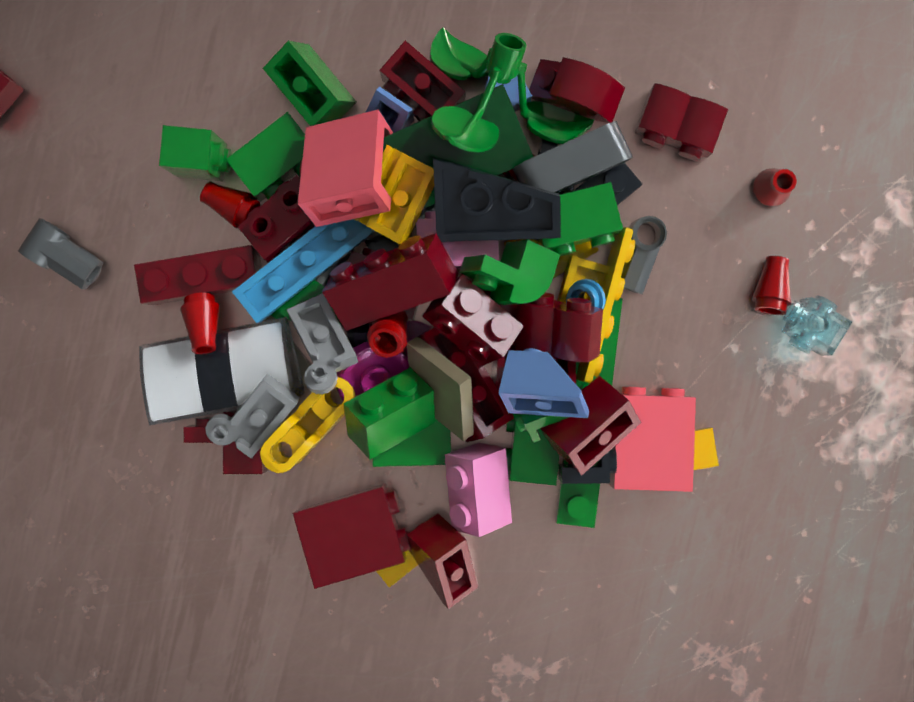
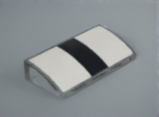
M288 317L266 320L259 324L251 323L217 330L216 350L209 354L193 353L189 336L140 345V377L149 426L238 410L267 374L297 396H301L305 390Z

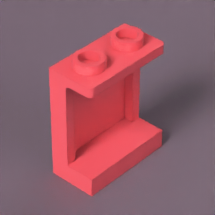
M379 109L306 127L298 205L316 227L390 211L391 197L381 184L384 137L392 134L393 131Z
M623 387L622 395L630 401L641 423L614 446L617 454L616 473H610L609 485L613 489L693 492L696 397L685 396V389L661 388V395H646V387Z

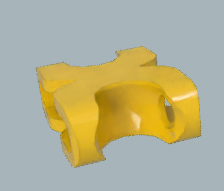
M338 377L335 387L342 390L344 394L343 403L355 397V392L347 380ZM331 391L325 394H315L312 392L263 444L260 457L265 467L275 473H284L300 463L345 416L344 404L333 402ZM282 442L290 445L292 456L284 454Z

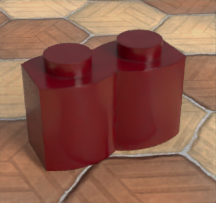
M654 83L636 133L642 135V141L648 145L663 148L665 144L672 145L679 149L678 154L682 157L700 161L701 157L708 158L713 153L728 109L717 103L691 96L675 88Z
M546 292L533 302L517 304L516 320L524 327L515 339V349L523 351L532 348L548 352L551 356L563 360L590 362L600 356L603 309L591 306L592 301L589 299L569 298L567 303L554 300V294Z

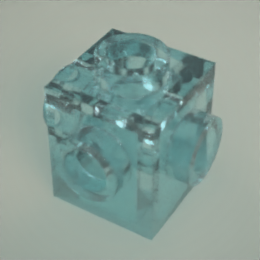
M817 295L815 298L809 297L802 298L799 302L794 301L789 306L783 317V321L786 324L781 332L791 337L788 342L790 345L804 353L809 354L812 350L819 355L832 356L852 321L836 312L838 306L835 303Z

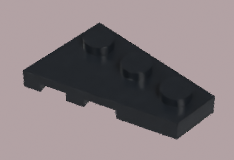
M436 157L433 158L436 234L441 242L561 238L560 194Z

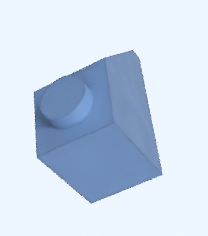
M532 348L523 351L508 350L498 392L508 413L588 418L589 409L581 390L548 352Z

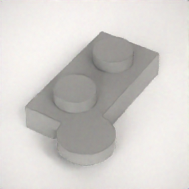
M322 293L287 309L289 318L313 362L305 371L304 380L307 388L315 394H325L333 390L338 379L336 373L358 363L356 353Z
M267 374L232 417L226 414H217L210 418L206 425L207 437L213 443L223 446L235 441L237 449L252 458L297 405L300 397Z

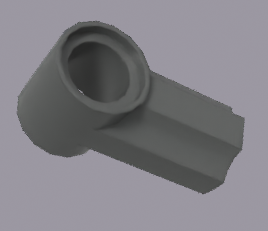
M654 216L639 218L629 226L630 229H633L631 239L635 240V249L631 260L628 263H624L621 278L625 279L624 289L643 295L659 249L667 237L665 224ZM644 223L651 225L656 232L655 240L650 245L641 243L637 236L640 225Z
M39 218L18 252L35 264L45 269H52L79 288L86 290L97 279L104 262L70 241V236L64 231Z

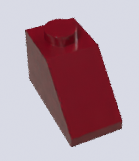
M439 513L426 522L421 523L412 532L407 534L415 561L442 603L448 609L478 588L466 538Z

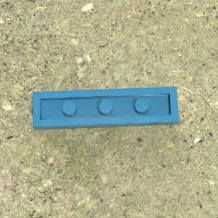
M354 219L320 227L315 226L233 290L232 293L255 322L259 324L376 231Z

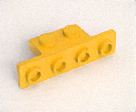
M624 227L618 235H614L615 242L612 243L606 265L569 256L557 301L566 303L569 288L572 284L582 279H591L602 287L606 303L603 309L600 351L604 338L608 339L613 329L614 316H611L614 300L618 301L624 289L625 279L621 278L624 263H628L631 260L635 249V240L631 239L633 229ZM585 292L584 299L591 300L589 294ZM600 354L599 357L590 362H580L576 380L591 383L593 377H598L603 366L604 355Z

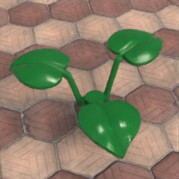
M444 27L436 34L430 49V62L445 75L456 80H466L471 76L476 79L485 76L490 78L474 115L463 108L455 106L441 107L434 112L431 120L434 132L455 147L469 152H484L496 145L500 135L499 128L494 123L481 119L484 114L496 82L507 84L516 76L518 78L520 115L528 119L527 128L536 136L549 142L564 144L583 135L592 127L595 119L575 114L545 102L526 101L525 72L528 65L523 63L522 59L527 45L522 38L510 33H499L495 36L492 48H489L486 55L479 49L458 40Z

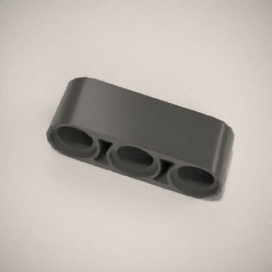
M614 121L515 166L513 171L518 182L558 194L629 161L633 156L617 121Z

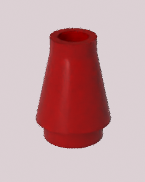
M765 169L758 174L754 181L755 196L764 205H781L789 198L792 190L795 188L797 183L796 176L788 169ZM777 180L780 182L781 188L778 186Z
M212 181L205 184L200 194V202L208 205L235 228H238L246 220L250 211L261 206L260 201L256 200L252 193L221 186Z
M782 256L766 257L764 269L752 297V301L755 302V311L769 315L786 314L787 306L791 305L790 260Z
M201 292L187 295L183 299L184 305L181 306L180 311L191 342L192 352L195 354L212 353L216 350L215 341L220 305L216 302L215 296L210 293Z
M405 311L381 318L370 327L367 334L368 342L372 351L378 356L385 358L393 357L405 349L407 345L408 316Z

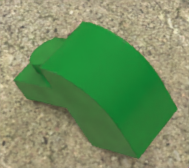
M529 239L506 242L501 261L487 255L464 257L459 273L472 278V284L478 288L491 291L490 298L498 305L530 303L540 298L550 287L560 254Z

